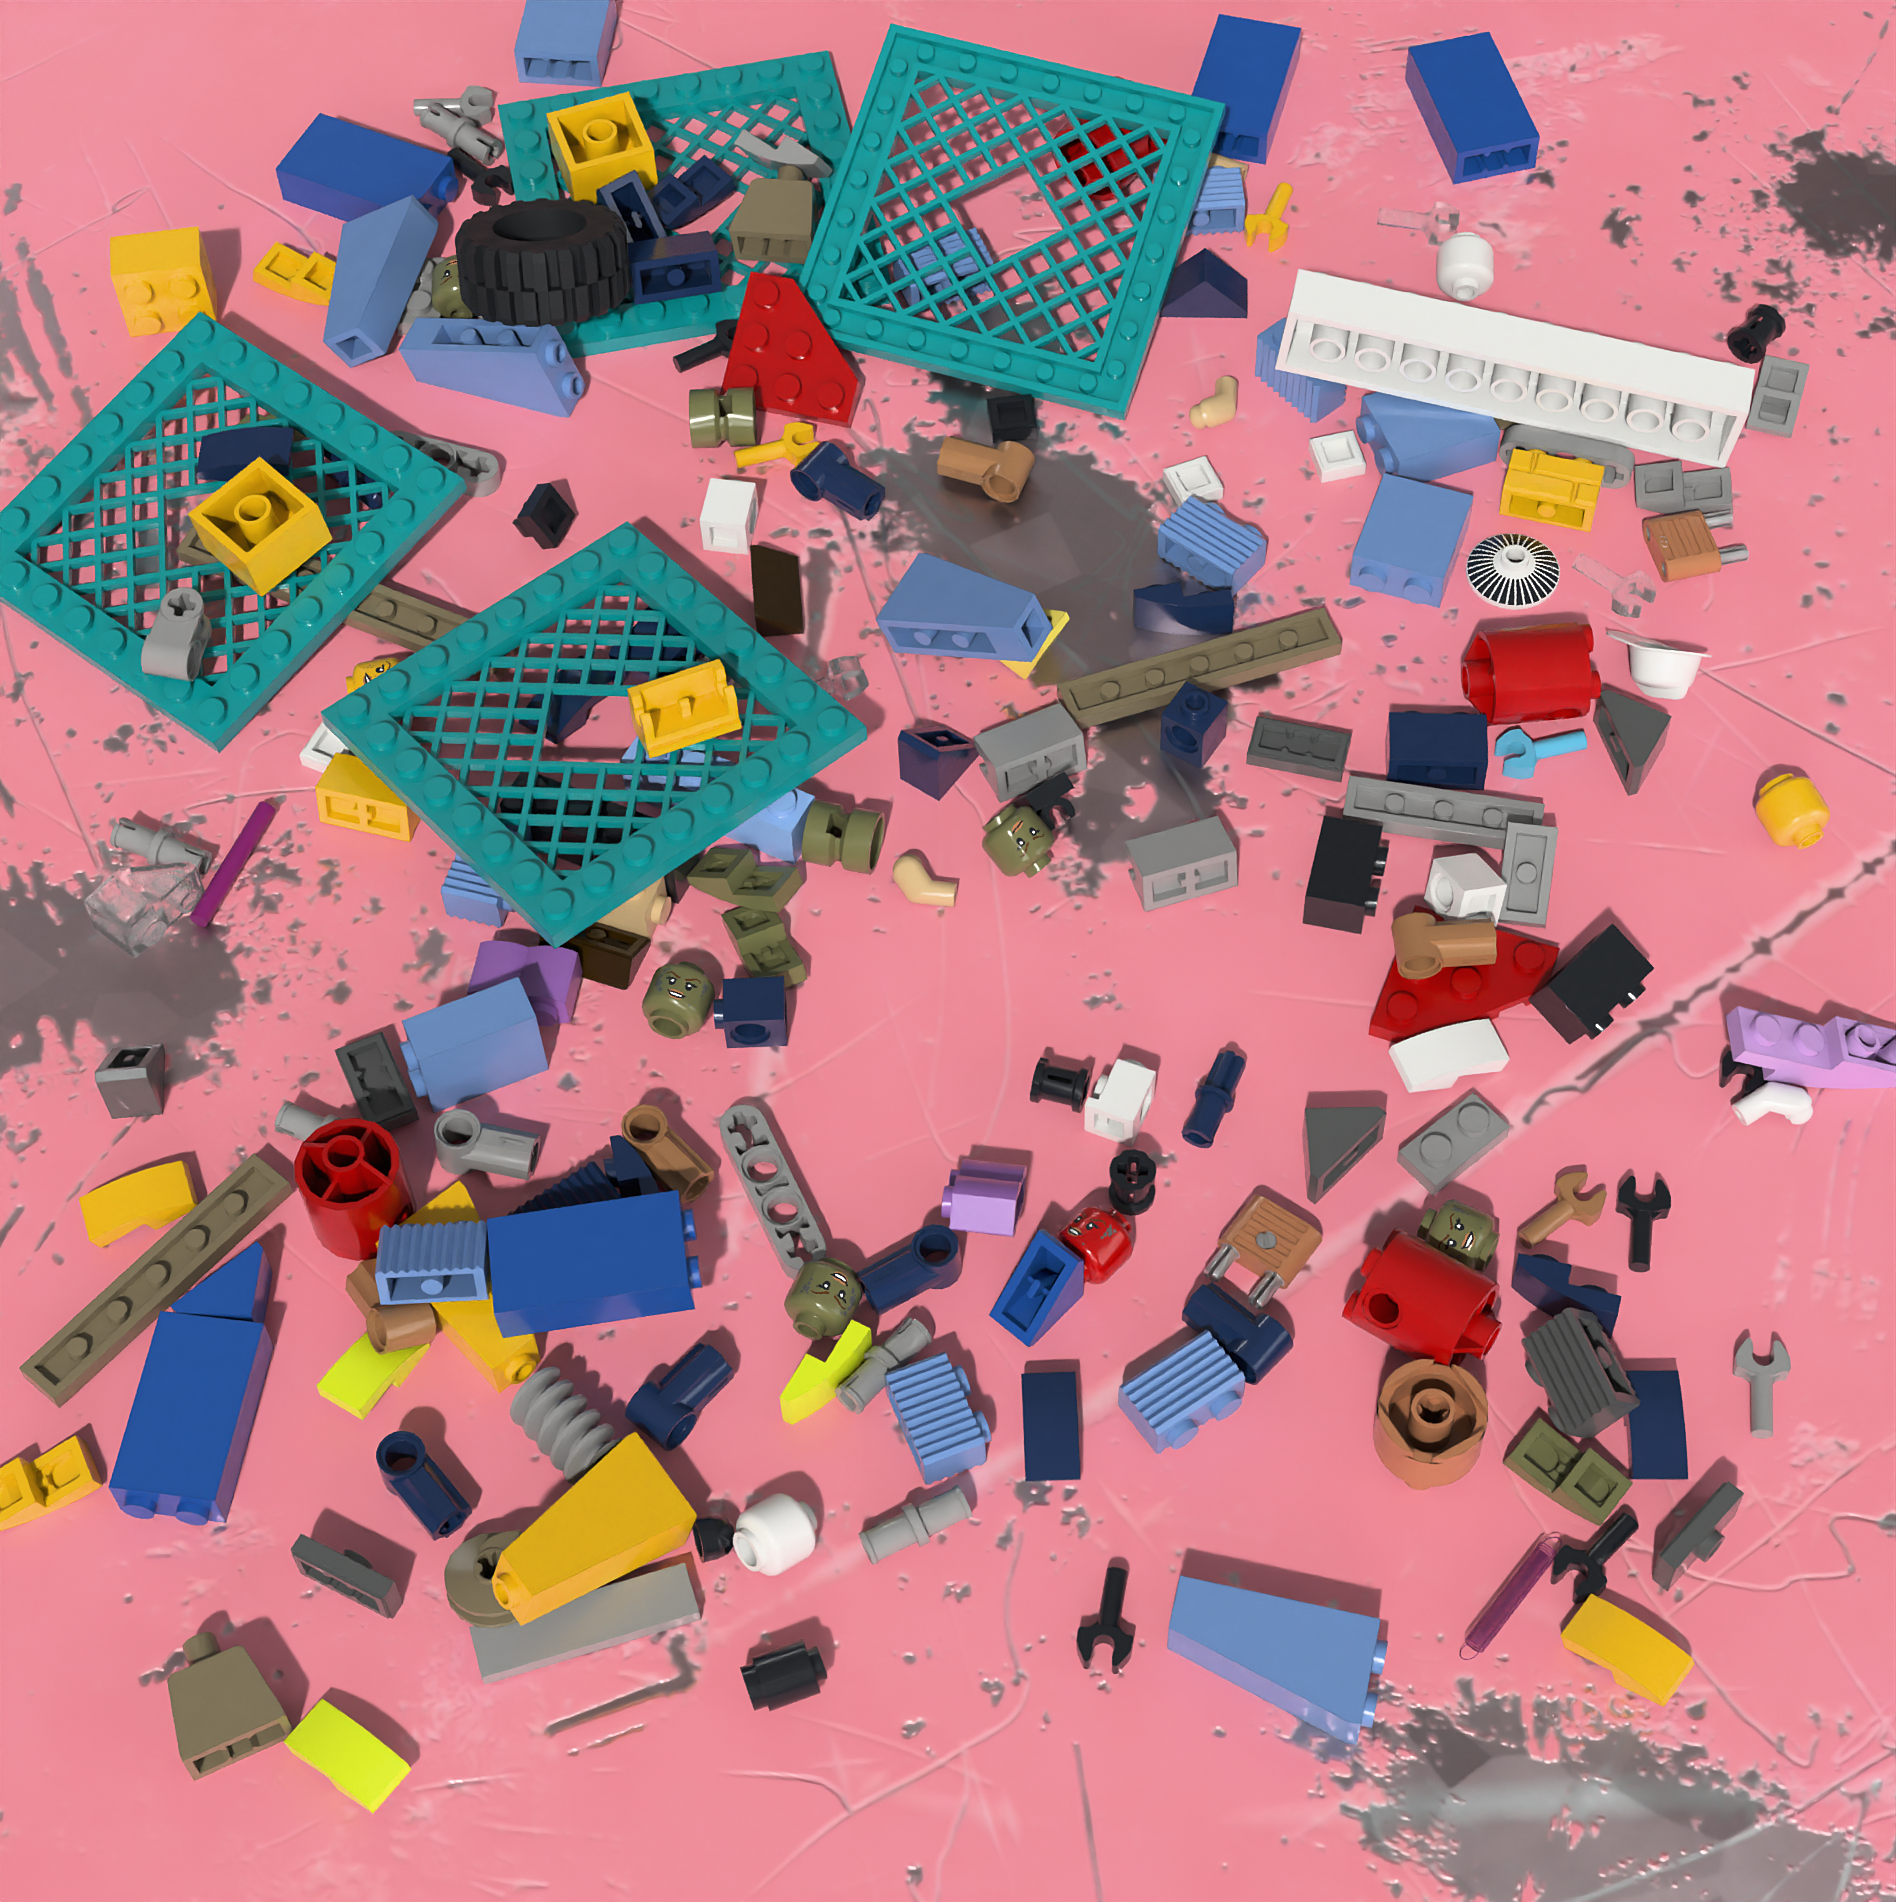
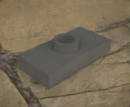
M1257 716L1247 751L1246 764L1341 782L1352 734Z
M383 1032L335 1050L338 1062L363 1120L375 1122L388 1132L419 1120L417 1110Z
M1729 1481L1723 1483L1659 1554L1652 1572V1580L1668 1592L1697 1558L1706 1563L1723 1543L1725 1536L1720 1532L1735 1517L1744 1493Z
M300 1534L290 1549L302 1575L387 1619H393L403 1604L395 1581L372 1570L373 1566L371 1563L354 1551L345 1549L340 1554L303 1534Z

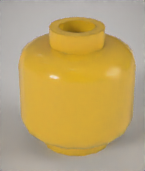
M1789 773L1778 776L1761 788L1759 792L1760 799L1756 804V815L1776 845L1782 847L1796 845L1798 849H1805L1817 843L1824 836L1822 829L1830 819V809L1813 781L1803 776L1794 777L1793 774Z

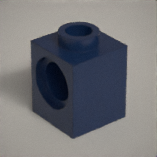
M1186 681L1161 714L1160 749L1202 769L1226 737L1228 701Z
M784 976L723 979V999H714L715 1029H724L727 1048L787 1046V999Z

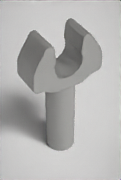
M467 86L460 98L414 99L415 116H420L424 108L434 114V111L429 109L427 105L431 102H436L454 115L469 118L475 123V128L492 122L490 107L494 106L492 92L481 86Z
M1746 1338L1734 1358L1733 1375L1741 1377L1751 1384V1435L1755 1438L1767 1439L1773 1436V1384L1787 1379L1791 1369L1790 1357L1781 1342L1776 1340L1770 1352V1364L1760 1365L1755 1362L1752 1356L1754 1350L1752 1339Z

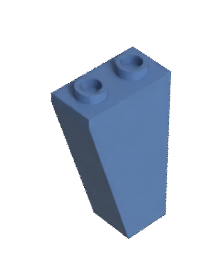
M413 195L343 224L323 342L350 368L386 354L438 230L439 222Z
M416 318L399 347L402 357L418 382L558 417H570L586 386L582 375L579 373L567 350L566 344L556 327L551 326V324L539 325V327H526V325L520 324L515 326L503 325L499 321L492 323L484 319Z
M918 553L875 619L895 653L1032 662L1053 629L1034 593L927 553Z
M1180 1575L1168 1627L1167 1649L1345 1743L1357 1745L1360 1727L1372 1728L1378 1694L1368 1692L1367 1690L1370 1674L1382 1675L1388 1641L1377 1639L1380 1618Z

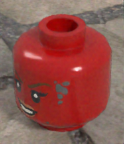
M1088 1206L1081 1209L1058 1231L1055 1237L1084 1260V1284L1088 1282L1097 1285L1106 1282L1130 1259L1133 1252L1132 1241L1128 1235L1131 1232V1226L1121 1213L1112 1208L1107 1211L1096 1206Z

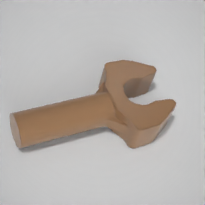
M1575 1172L1565 1174L1556 1181L1554 1194L1557 1197V1203L1517 1233L1519 1241L1527 1249H1532L1570 1219L1582 1222L1586 1226H1592L1601 1216L1607 1192L1602 1190L1588 1201L1578 1200L1574 1194L1579 1193L1585 1187L1588 1173Z

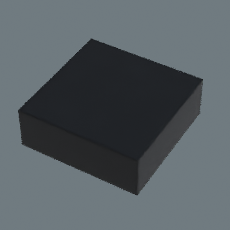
M1031 394L987 399V413L993 443L1038 438Z

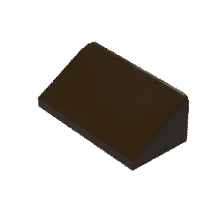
M750 545L756 632L762 637L804 634L798 556L760 545Z
M595 922L559 947L578 952L583 970V978L621 990H627L632 984L651 946V940L644 936ZM540 935L539 946H551Z

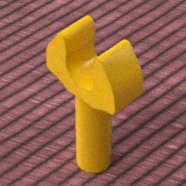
M1281 182L1277 185L1264 214L1247 215L1244 222V239L1248 247L1253 245L1256 236L1260 233L1270 235L1268 252L1270 253L1285 244L1288 238V224L1280 219L1293 193V188L1290 184Z
M801 422L788 423L784 425V433L779 440L735 450L734 458L737 468L780 458H786L796 466L819 445L818 442L807 443L814 440L813 425Z

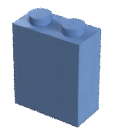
M527 0L514 48L519 82L601 87L617 22L615 0Z
M1376 392L1362 397L1360 417L1356 418L1358 436L1362 443L1369 444L1374 453L1376 467L1382 476L1386 473L1426 483L1494 462L1497 458L1501 430L1492 416Z
M1384 473L1352 556L1349 585L1363 588L1369 592H1379L1406 599L1415 604H1425L1440 608L1469 528L1474 496Z
M519 977L402 1020L407 1040L399 1043L408 1068L409 1079L417 1098L427 1095L434 1113L549 1070L537 1018Z

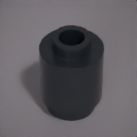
M803 1639L751 1657L753 1663L740 1667L754 1711L767 1706L769 1711H773L820 1694L818 1682L828 1678L817 1646L806 1649Z

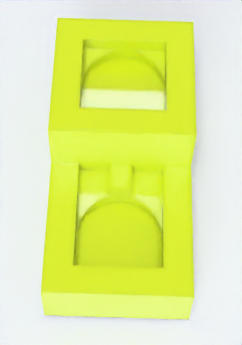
M851 1320L826 1362L809 1354L804 1356L779 1397L783 1421L793 1425L809 1417L836 1397L835 1389L843 1384L865 1362L864 1355L872 1347L871 1328Z
M366 1332L338 1359L316 1385L319 1394L354 1416L364 1420L391 1384L398 1388L401 1386L428 1351L430 1344L427 1343L381 1355L374 1350Z
M321 1699L283 1741L295 1756L328 1777L337 1790L371 1813L378 1809L412 1770L402 1758L384 1743L324 1699Z

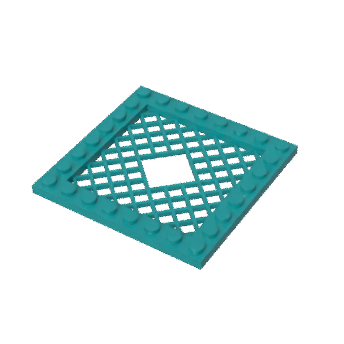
M891 23L797 286L838 348L1022 395L1031 394L1034 398L1125 421L1225 115V103ZM940 84L948 99L927 108L919 93ZM951 87L962 89L964 91L955 95ZM981 94L990 109L969 119L961 103ZM992 97L1006 101L997 105ZM914 100L920 113L906 119ZM1023 104L1031 120L1011 129L1003 113ZM1034 107L1049 111L1038 115ZM954 108L962 123L941 132L933 117ZM1065 114L1073 130L1053 139L1044 124ZM995 117L1004 133L984 143L975 127ZM1076 117L1090 121L1080 125ZM926 121L935 136L914 146L906 130ZM1106 124L1116 140L1095 149L1086 134ZM1037 128L1046 143L1026 153L1017 137ZM1119 128L1131 130L1132 132L1123 136ZM968 131L977 147L956 157L947 141ZM1149 135L1158 150L1138 160L1129 144ZM899 138H901L907 150L893 157ZM1079 138L1088 154L1068 163L1059 147ZM1161 138L1168 139L1166 146ZM1010 141L1019 157L998 167L989 151ZM941 145L949 161L928 170L920 154ZM1121 148L1130 164L1110 174L1101 158ZM1052 152L1060 168L1040 177L1031 161ZM982 155L991 171L970 180L962 165ZM913 158L922 174L901 184L892 168ZM1161 160L1154 183H1152L1143 168ZM1094 162L1103 178L1082 187L1074 171ZM1024 165L1063 230L986 267L950 207L949 202ZM955 169L963 185L943 194L934 179ZM1136 172L1145 188L1125 198L1116 182ZM887 175L894 188L879 195ZM1067 176L1075 192L1055 201L1046 185ZM928 183L936 198L915 208L907 192ZM1109 186L1118 202L1098 212L1088 196ZM900 196L908 212L887 222L879 206ZM1148 198L1140 222L1131 206ZM1081 200L1090 216L1070 226L1061 209ZM942 207L950 223L929 232L921 216ZM1123 210L1133 226L1112 236L1103 220ZM874 213L881 226L866 233ZM914 220L923 236L902 246L893 230ZM1096 224L1105 240L1084 250L1075 234ZM956 231L965 247L944 257L935 241ZM886 234L895 250L874 260L865 244ZM1136 236L1127 261L1118 244ZM1068 238L1077 255L1057 264L1048 248ZM928 245L937 261L916 271L907 255ZM1111 249L1120 265L1100 275L1090 258ZM860 251L867 264L853 271ZM1041 252L1050 268L1029 278L1020 262ZM970 255L979 272L958 281L949 265ZM901 259L910 275L888 285L880 268ZM1083 262L1092 279L1072 289L1062 272ZM1013 266L1022 282L1001 292L992 276ZM943 269L951 286L930 295L922 279ZM873 273L882 289L860 299L852 282ZM1123 274L1116 298L1114 299L1105 283ZM1056 277L1065 293L1044 303L1035 286ZM985 280L994 296L973 306L964 290ZM915 283L924 300L903 310L894 293ZM1098 287L1107 304L1087 314L1077 297ZM846 290L853 301L843 299ZM1028 291L1037 307L1016 317L1007 300ZM957 294L966 310L945 320L936 304ZM887 297L895 312L870 305ZM1070 301L1080 318L1059 328L1049 311ZM1000 305L1009 321L988 331L979 314ZM929 308L937 322L913 317V315ZM1110 313L1103 337L1101 338L1092 322ZM1042 315L1052 332L1031 342L1021 325ZM972 319L980 333L960 329L955 326ZM1085 326L1095 343L1074 353L1064 336ZM1014 329L1023 344L997 337ZM1057 340L1065 355L1040 348ZM1097 352L1094 362L1083 360Z
M828 50L497 105L516 201L523 200L524 202L535 201L538 198L559 200L558 188L569 193L560 170L556 174L554 173L551 158L555 159L552 152L551 143L548 144L550 134L546 113L625 92L630 93L646 131L651 126H654L666 132L657 143L650 140L655 158L660 155L673 161L664 172L657 170L658 183L669 173L674 176L683 166L689 169L697 162L690 158L700 148L715 154L711 160L718 166L724 159L739 166L731 175L736 185L735 191L745 195L749 186L740 182V180L748 171L764 178L776 179L777 170H771L758 164L757 161L750 157L745 158L732 152L736 148L734 142L742 130L745 129L750 133L758 123L774 129L765 140L759 138L772 148H778L774 143L785 134L798 140L797 143L806 148L808 146L809 151L819 156L833 170L829 177L817 178L820 192L815 190L819 211L823 205L825 208L851 135ZM794 98H796L797 103H796V102H793V101H791V100H789V99H794ZM763 104L758 110H754L748 107L752 105ZM775 105L791 111L782 121L767 115ZM721 111L716 117L707 114L711 112ZM734 112L749 118L740 129L725 122ZM799 116L801 117L804 132L791 126ZM679 118V120L675 124L665 121L669 119ZM692 119L708 125L699 135L684 129ZM717 130L732 136L723 147L708 141ZM675 137L691 143L681 154L666 147ZM804 177V178H803L804 181H809V182H810L811 179H812V178H810V177ZM739 206L711 235L715 245L721 239L732 243L729 228ZM873 214L866 233L876 228ZM663 227L667 237L680 235ZM879 238L865 244L874 260L884 256ZM734 250L727 257L718 253L720 277L722 278L729 269L745 276L738 285L729 286L721 282V292L635 305L629 291L618 307L615 309L609 308L608 312L599 317L591 316L588 317V320L578 323L575 321L566 322L564 325L555 327L566 344L572 359L716 334L715 324L717 322L727 319H739L750 272L762 273L771 262L759 261L753 268L737 262ZM860 251L853 271L867 264ZM773 262L788 269L781 277L794 279L796 284L798 283L804 264ZM887 265L880 268L888 285L892 284ZM873 273L852 282L860 299L882 289ZM846 290L843 299L853 301ZM886 297L870 306L874 307L891 303Z
M199 312L0 512V601L220 753L467 490L464 479L204 313ZM206 373H208L209 375L212 376V377L202 378ZM226 385L244 397L226 400ZM217 387L218 402L195 405V390ZM186 394L187 407L172 409ZM258 406L277 418L258 421ZM250 407V423L227 426V411ZM218 413L219 428L196 431V416ZM187 418V433L165 436L164 421ZM156 425V438L141 440ZM292 427L309 438L308 440L294 442L292 453L315 449L316 465L293 469L291 458L289 476L284 477L293 484V479L316 476L317 492L305 493V495L314 503L318 502V507L328 528L351 524L352 539L345 542L326 544L310 557H321L320 573L297 577L296 569L289 575V578L283 579L269 591L274 592L277 589L289 588V606L267 609L266 594L261 597L248 585L233 587L232 571L222 562L168 570L166 500L213 493L227 483L225 481H214L198 484L196 471L199 457L197 458L196 442H201L203 436L241 428ZM188 444V459L165 463V447ZM324 448L343 461L324 463ZM156 449L157 464L134 468V452ZM125 456V469L110 472ZM188 470L189 486L166 489V473ZM357 470L376 482L358 485ZM348 471V487L326 490L325 474ZM157 475V491L140 494L134 493V479ZM125 480V496L103 499V484ZM94 488V501L79 503ZM390 491L394 493L392 497H390ZM382 492V508L359 512L358 496ZM350 497L351 513L327 517L326 501ZM152 502L158 503V518L135 521V505ZM126 507V523L103 526V510ZM94 512V528L72 531V515ZM62 520V533L48 535ZM367 522L365 526L360 530V523ZM158 528V545L136 548L135 532ZM126 534L127 550L104 553V537ZM94 539L95 555L72 558V542ZM63 544V560L40 564V547ZM30 552H31V562L28 561L27 559H25V557H26ZM337 554L329 563V555ZM159 555V572L136 575V559ZM127 561V577L104 580V564ZM95 566V582L72 586V569ZM63 571V584L47 573ZM224 572V589L201 592V576ZM192 577V589L201 595L204 603L225 600V616L212 618L209 621L212 629L226 627V644L205 648L200 670L194 681L144 674L141 666L142 648L152 628L137 630V614L159 610L162 599L169 592V581ZM153 583L160 584V599L137 603L136 586ZM305 585H308V586L298 595V588H299V587H303V586H305ZM127 588L128 604L105 608L104 591ZM95 593V606L79 595ZM257 594L258 611L234 615V598ZM128 615V629L114 620L113 617ZM276 619V620L267 628V620ZM258 622V639L235 643L236 625ZM244 652L236 661V653ZM227 655V671L225 673L204 676L203 659Z
M628 521L321 711L324 725L554 949L868 739L867 728L860 720ZM605 596L629 597L627 610L603 609ZM638 597L653 610H636ZM596 598L594 609H579ZM567 620H592L589 634L565 633ZM625 621L623 634H598L600 622ZM634 621L658 622L656 635H632ZM558 622L556 633L542 632ZM667 623L682 636H665ZM554 644L551 658L527 657L529 645ZM563 644L587 645L585 659L560 658ZM596 645L620 646L619 658L594 659ZM520 646L518 657H502ZM629 646L654 647L652 660H627ZM663 647L687 648L686 661H661ZM696 648L711 661L720 659L724 666L725 674L742 687L734 688L737 700H747L746 714H739L741 725L744 726L742 740L716 739L714 737L672 751L669 764H643L645 749L640 739H638L635 763L541 761L553 695L628 697L627 689L637 685H623L625 671L650 672L649 682L658 679L659 672H680L707 663L694 661ZM491 668H515L513 682H489ZM549 669L547 682H522L524 670ZM558 669L582 670L580 684L556 683ZM481 670L479 681H464ZM591 671H616L614 685L589 684ZM452 693H477L474 707L450 706ZM486 693L510 694L508 708L483 707ZM544 694L542 708H517L519 695ZM442 695L440 706H426V704ZM756 700L773 715L754 714ZM413 717H438L435 732L411 731ZM447 718H471L469 732H444ZM403 719L402 727H401L397 722H399V721H401V720ZM481 719H505L503 733H478ZM514 720H539L537 734H512ZM752 726H778L777 738L773 741L750 740ZM419 743H432L430 753ZM441 744H466L463 759L439 758ZM475 745H500L497 760L473 759ZM509 746H534L532 760H507ZM680 750L705 751L704 764L678 765ZM714 751L740 752L739 762L736 766H712ZM749 752H755L754 754L748 757ZM447 770H461L459 780ZM470 770L495 771L492 786L467 785ZM504 771L529 772L527 786H502ZM538 773H563L561 788L536 787ZM573 773L598 774L596 788H570ZM607 774L632 775L630 790L605 789ZM641 775L667 776L665 791L639 790ZM676 776L701 777L700 789L696 792L674 791ZM710 777H717L710 782ZM476 797L489 798L488 808ZM499 798L524 799L521 814L496 813ZM533 799L558 800L556 815L531 814ZM568 800L593 801L591 816L565 815ZM602 801L628 802L626 816H600ZM637 802L662 803L661 815L657 818L635 817ZM672 803H678L677 805L671 808ZM505 825H519L517 836ZM528 826H554L551 842L526 841ZM563 827H588L586 843L560 842ZM623 828L621 842L618 844L595 843L597 829ZM632 829H639L632 834ZM534 853L548 854L547 865ZM558 854L584 855L582 867L579 870H555ZM593 855H600L594 860H592Z

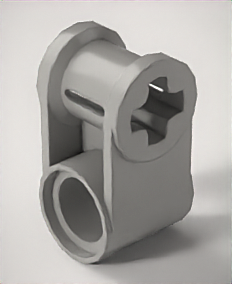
M180 587L171 590L162 599L151 632L147 635L142 648L141 666L144 674L185 681H194L200 670L203 653L212 633L209 618L203 614L204 602L196 590Z

